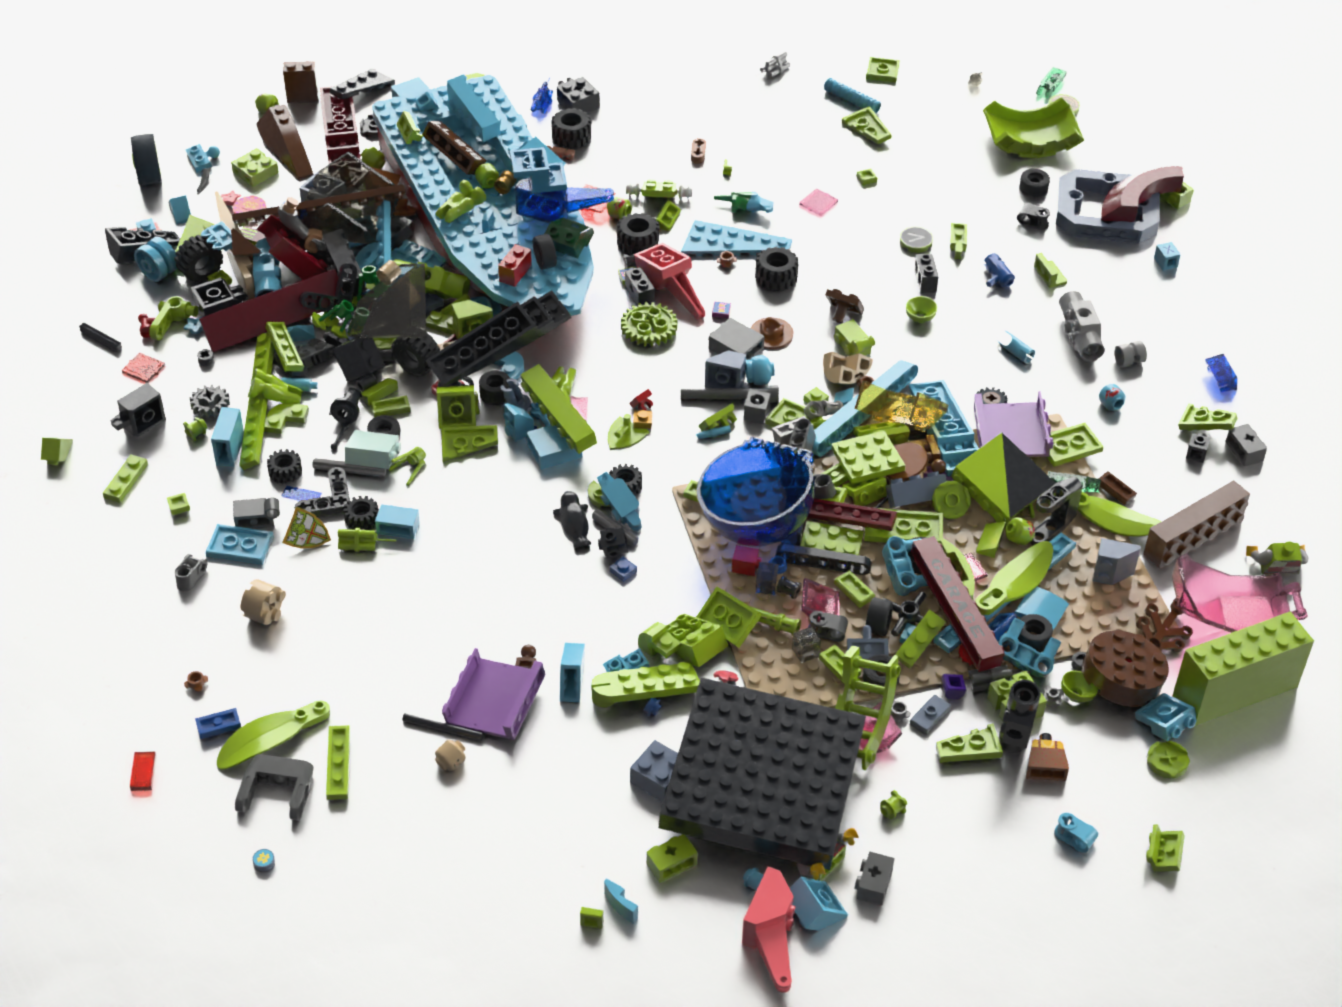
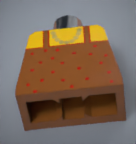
M1050 733L1040 734L1039 740H1032L1026 779L1066 782L1069 764L1063 743L1061 741H1052Z

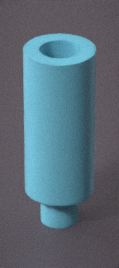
M281 378L283 382L302 389V392H311L312 389L318 390V382H312V379Z

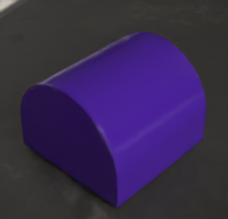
M942 675L941 681L945 697L949 700L962 698L966 693L963 675Z

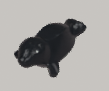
M565 491L560 498V508L554 509L553 514L561 519L563 529L574 541V548L591 545L592 542L587 538L589 522L585 514L588 505L580 504L579 497L575 492Z

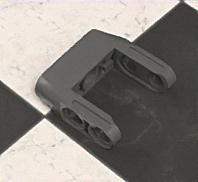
M264 754L256 755L244 773L235 799V811L246 812L250 808L258 783L294 788L289 802V818L300 820L310 793L314 766L305 760Z

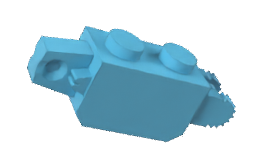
M607 471L599 475L597 480L602 491V496L600 497L606 506L609 505L612 508L611 513L615 520H620L623 525L627 523L631 530L635 532L640 531L642 524L639 518V502L626 483L620 478L614 480Z

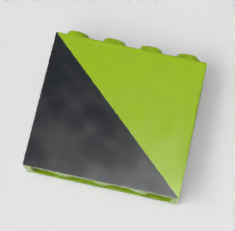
M1000 433L956 465L951 475L954 481L959 482L968 489L970 497L975 499L982 509L987 511L996 522H1006L1005 528L1011 518L1056 484L1003 433Z

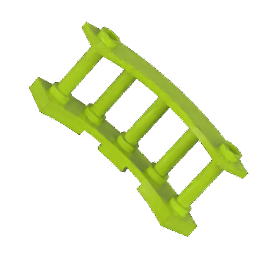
M851 646L843 656L842 682H845L843 694L838 696L835 709L877 718L873 732L863 730L861 739L869 741L863 750L859 749L857 758L862 759V770L866 771L869 765L874 763L876 752L883 739L892 710L897 677L900 674L901 667L898 665V656L894 655L888 664L862 659L859 656L860 647ZM859 667L885 672V687L860 681L857 678ZM859 689L883 695L880 710L855 705L853 702L855 691Z

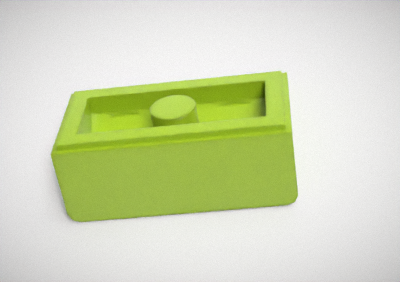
M669 200L662 206L655 218L659 223L660 229L665 231L671 229L681 212V209Z
M386 378L361 392L362 397L360 399L370 406L372 401L381 400L397 391L398 382L395 379Z
M1006 522L986 524L975 553L995 558Z

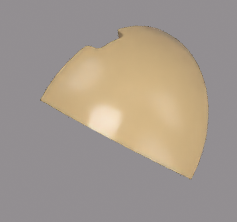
M828 352L823 355L824 374L830 382L837 384L856 383L860 378L867 375L873 363L872 358L862 354L845 357L835 352Z

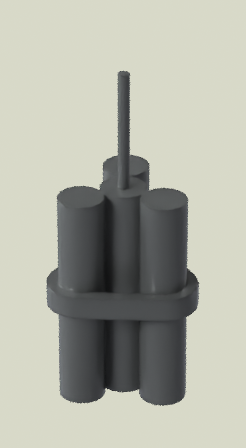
M1007 665L980 672L977 669L968 670L972 692L989 690L990 683L1003 678L1010 681L1012 675L1018 674L1012 673Z

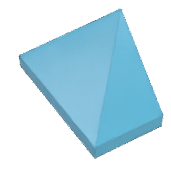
M314 325L287 327L293 342L315 339Z

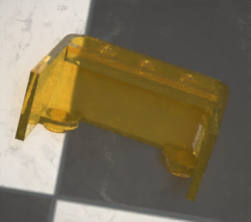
M862 381L854 409L871 415L872 420L882 422L883 419L915 426L914 429L925 432L926 429H931L947 413L949 405L920 392L913 396L889 391L867 381Z

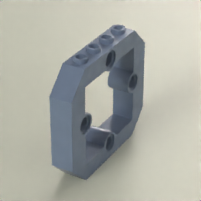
M1074 169L1059 177L1055 224L1072 237L1140 244L1157 235L1160 222V193L1152 194L1151 198L1139 204L1136 219L1140 220V222L1101 221V217L1074 215V213L1081 210L1084 196L1081 191L1099 192L1107 195L1115 185L1133 175Z

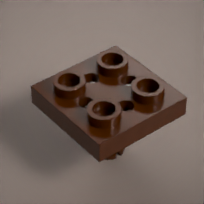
M836 288L826 290L825 297L829 304L837 307L832 318L833 321L842 324L847 310L863 315L865 308L859 296L851 293L849 295L843 294L841 290Z

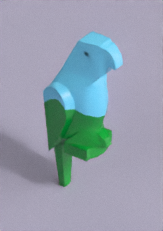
M756 191L731 192L728 195L713 196V200L731 202L733 213H736L737 210L748 212L765 211V213L774 211V202L762 198Z

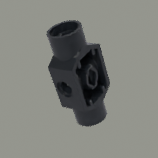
M1030 680L1016 681L1011 687L998 738L1001 747L1011 753L1027 749L1041 697L1040 688Z

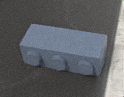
M937 471L927 473L928 477L926 478L916 475L909 477L910 481L903 482L902 478L891 480L890 485H885L890 508L932 500L934 490L939 484L947 481L946 475H939Z

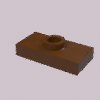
M1109 471L1100 476L1095 483L1124 506L1131 502L1138 494Z

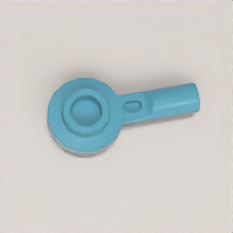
M531 403L532 408L529 411L531 415L536 419H540L545 426L551 425L548 416L541 413L538 403Z

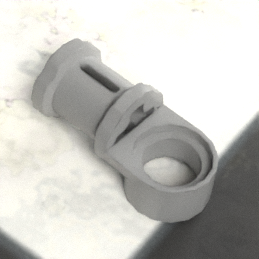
M826 400L811 401L804 408V413L809 419L819 416L826 417L840 410L843 407V403L841 401L828 402ZM810 407L815 408L817 414L812 413L810 411Z

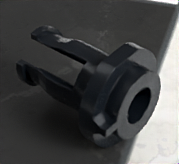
M349 387L348 392L344 393V397L333 400L330 405L329 416H332L340 423H354L360 414L358 403L360 397H362L361 391L356 387Z

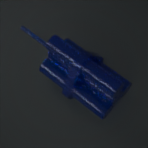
M549 77L548 81H543L541 87L537 88L536 93L532 97L531 112L538 110L542 114H546L549 105L552 104L554 90L548 88L551 77Z

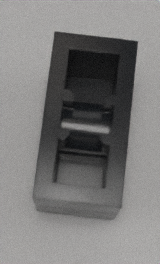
M639 267L625 271V288L637 307L638 303L645 305V302L648 305H651L652 302L655 303V288L643 269Z

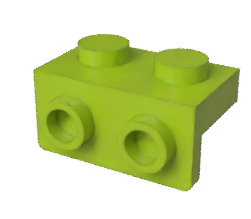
M1153 824L1152 832L1149 833L1150 848L1146 851V859L1151 864L1154 872L1180 871L1185 839L1183 830L1161 831L1158 824Z

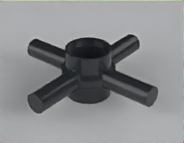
M920 592L914 601H904L901 605L893 602V611L897 612L899 621L891 630L893 636H898L907 623L916 625V623H920L924 616L920 615L919 606L927 597L924 592Z

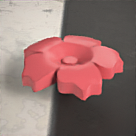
M719 670L713 674L714 677H719L723 683H727L728 680L738 681L737 674L731 671Z

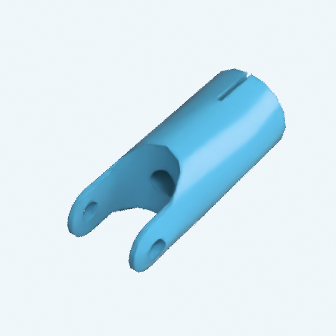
M1004 330L1012 337L1011 342L1008 345H1003L998 340L997 342L1024 363L1031 362L1036 351L1012 333Z

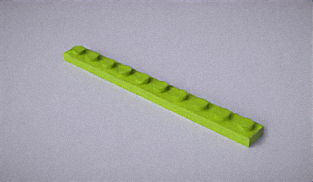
M268 333L257 337L252 375L256 368L262 370L265 374L271 375L275 347ZM259 393L254 399H248L239 463L243 470L260 463L268 402L263 397V393Z

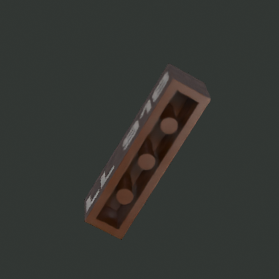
M429 121L422 133L425 139L466 174H475L476 169L487 161L441 121Z

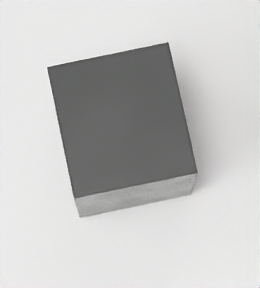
M749 389L744 404L743 420L765 424V419L770 409L771 393Z

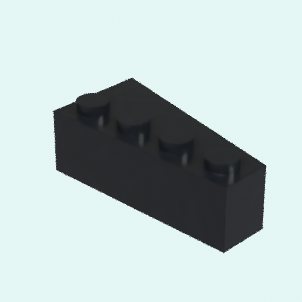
M343 229L323 234L329 255L326 256V260L331 270H336L337 276L339 275L341 265L349 262L357 267V278L353 294L356 295L359 286V274H362L349 247L348 240L345 238ZM350 266L348 269H345L347 274L352 273ZM348 275L347 278L343 277V280L351 282V279L348 278ZM363 281L362 292H365L367 288L365 281ZM347 283L342 285L343 291L347 293L350 289Z

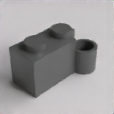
M277 498L233 500V520L235 526L251 529L275 527L274 519L280 516V501Z

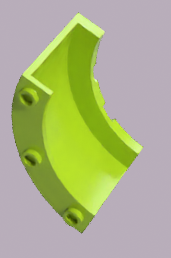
M1063 97L1046 106L1035 109H1013L1000 104L996 100L982 109L995 145L1009 154L1014 153L1018 154L1019 157L1025 158L1049 157L1065 149L1068 151L1085 141L1072 107Z

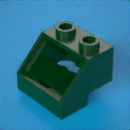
M560 217L550 222L544 234L550 235L555 251L578 258L583 248L589 245L595 232L590 226Z

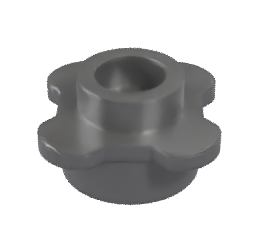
M1051 686L1044 687L1045 694L1043 696L1047 700L1046 704L1049 706L1060 705L1062 703L1061 696L1064 695L1063 690Z
M893 702L890 714L894 722H899L901 719L911 716V712L907 710V705L904 702Z

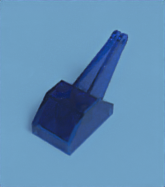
M530 178L519 180L515 186L516 214L547 223L560 217L568 219L569 213L613 201L614 190L612 188L567 187L568 190L532 193Z

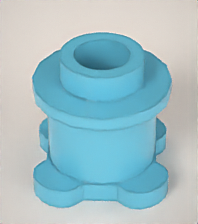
M757 867L748 869L743 876L744 886L751 887L755 891H757L764 876Z

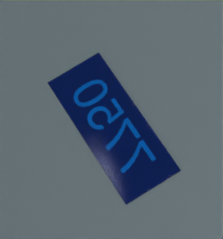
M287 485L281 496L306 500L319 498L322 492Z

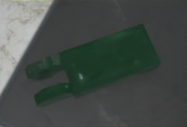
M1052 66L1037 87L1036 95L1040 96L1045 88L1047 90L1045 98L1049 99L1052 92L1057 89L1067 76V71Z

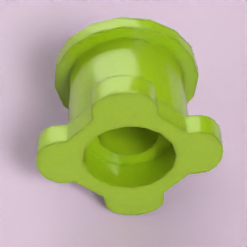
M196 417L189 424L186 421L183 422L184 432L193 442L197 441L196 437L198 435L206 434L207 424L203 419Z
M896 790L891 791L890 798L880 802V811L884 817L894 819L897 813L904 814L907 812L906 805H908V802Z

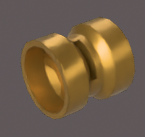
M504 171L495 181L494 188L500 194H507L511 187L515 185L517 179L514 178L512 172Z

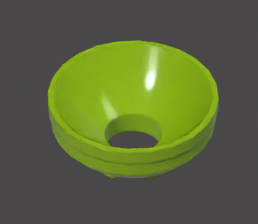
M915 296L906 302L905 312L913 321L925 323L936 316L938 307L935 301L928 297ZM916 314H923L925 317L916 316Z
M1068 671L1062 677L1061 688L1072 702L1091 701L1098 693V688L1093 683L1088 685L1083 673L1080 671Z

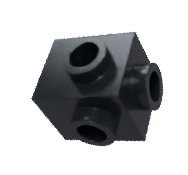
M610 527L600 531L598 547L599 550H603L605 557H616L619 554L628 553L627 536L623 527Z

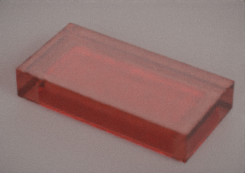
M156 751L134 752L129 785L130 791L152 790L157 759Z

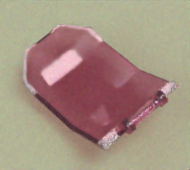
M1184 553L1176 560L1172 581L1177 605L1185 615L1232 633L1290 612L1287 599L1289 594H1292L1296 608L1291 613L1297 620H1304L1308 617L1300 594V583L1293 582L1284 586L1282 575L1279 572L1273 575H1230L1193 561L1187 553Z

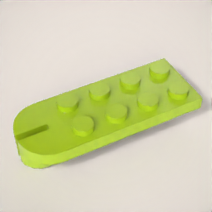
M691 662L605 672L596 675L591 681L592 702L598 707L607 708L616 702L696 693L700 680Z

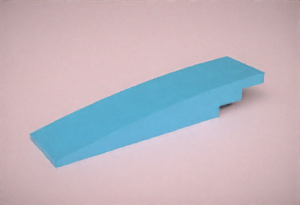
M944 380L909 384L920 417L923 416L927 435H934L941 453V460L946 463L945 473L949 477L952 475L956 465L979 449L974 440V432Z

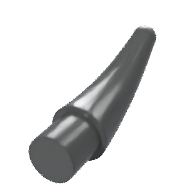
M207 168L203 169L200 184L196 189L197 192L203 189L209 180L210 170Z

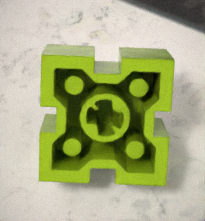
M1027 671L1012 675L1011 681L1003 678L990 683L987 699L995 710L1000 709L999 717L1002 721L1012 685L1019 680L1034 682ZM1042 693L1035 719L1044 716L1047 700Z

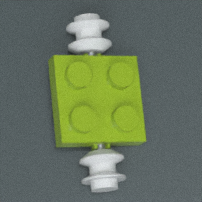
M647 179V181L643 182L641 188L638 181L635 185H632L630 181L629 184H626V194H629V198L631 195H635L638 198L640 192L642 196L675 198V195H678L680 200L683 197H687L689 201V197L693 196V187H690V184L687 187H683V184H680L677 189V182H673V180L657 182L656 179Z

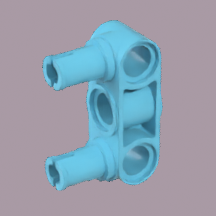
M893 536L888 539L883 547L882 555L887 573L890 576L895 592L900 596H906L910 592L918 590L919 587L928 586L922 575L917 576L914 574L911 559L907 553L911 552L913 541L920 540L921 538L905 541L897 536Z
M1014 618L1007 633H1004L998 642L999 645L1006 643L1010 647V652L1004 651L1003 659L1021 670L1030 671V674L1038 678L1047 676L1053 670L1054 657L1061 642L1051 637L1043 652L1036 651L1034 648L1019 642L1017 638L1025 623L1020 619ZM1038 663L1046 665V672L1038 668Z

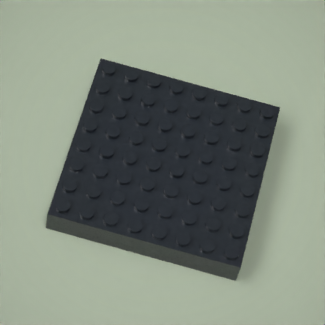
M701 677L659 814L658 829L811 866L816 863H822L824 869L830 870L866 716Z

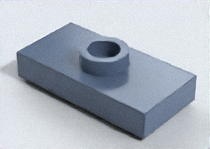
M934 694L910 719V724L927 734L951 709V704Z

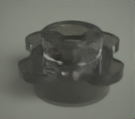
M983 72L972 73L967 84L973 87L980 85L983 82Z

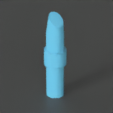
M730 426L713 428L695 435L699 439L718 437V435L731 433Z

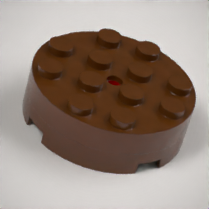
M1116 629L1100 633L1093 638L1082 662V673L1088 685L1093 683L1100 690L1099 695L1116 704L1138 707L1144 706L1147 701L1154 700L1159 696L1169 674V665L1166 656L1160 649L1145 639L1143 635Z

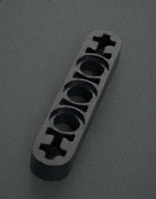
M791 544L778 545L775 556L783 557L789 564L845 573L850 570L853 574L858 575L869 574L872 566V561L865 556ZM800 555H807L808 558H803ZM819 558H826L828 561H822ZM838 561H845L847 564H841Z

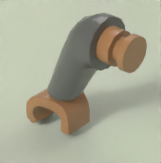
M287 197L286 202L278 208L280 221L300 239L304 240L305 249L308 252L316 253L318 247L312 239L321 240L323 238L322 231L308 229L297 217L296 207L299 204L298 200L293 197Z

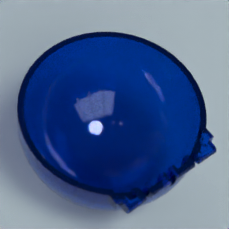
M751 436L749 440L745 439L742 444L722 452L705 467L697 483V498L704 517L721 536L740 545L761 547L772 545L788 538L804 523L813 505L815 495V480L811 466L814 462L813 451L801 448L798 450L797 447L784 444L781 446L780 443L768 440L764 442V439Z

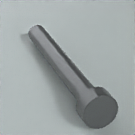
M770 385V389L680 388V399H746L750 389L771 393L770 403H779V385Z

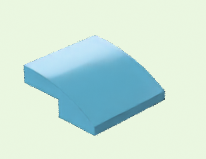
M1036 587L1023 597L1014 614L1019 618L1028 614L1041 615L1050 621L1054 630L1069 603L1045 589Z

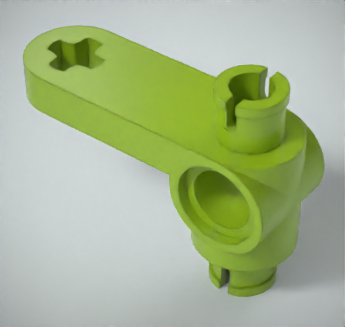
M179 296L171 297L166 302L160 301L158 304L159 313L150 327V338L160 341L173 321L188 319L190 316L197 317L199 313L198 306H192L191 302L184 301Z

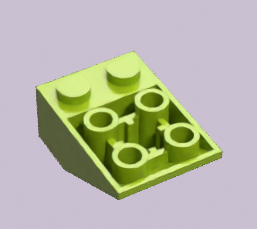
M685 613L677 616L674 621L666 625L667 632L681 642V648L674 653L685 662H691L694 666H702L728 647L721 625Z

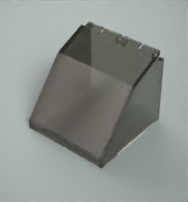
M348 151L318 171L305 201L394 186L395 184ZM385 198V200L390 201L392 219L399 199ZM375 200L368 201L369 204L358 206V203L351 204L352 207L341 209V206L335 207L328 202L307 216L300 213L298 218L308 229L321 230L322 236L323 234L343 229L348 242L370 244L378 242L376 240L378 228H376L378 220L376 210L378 206H381L382 202L375 203Z
M425 263L400 264L364 295L357 303L347 335L356 338H366L367 336L368 338L426 337Z

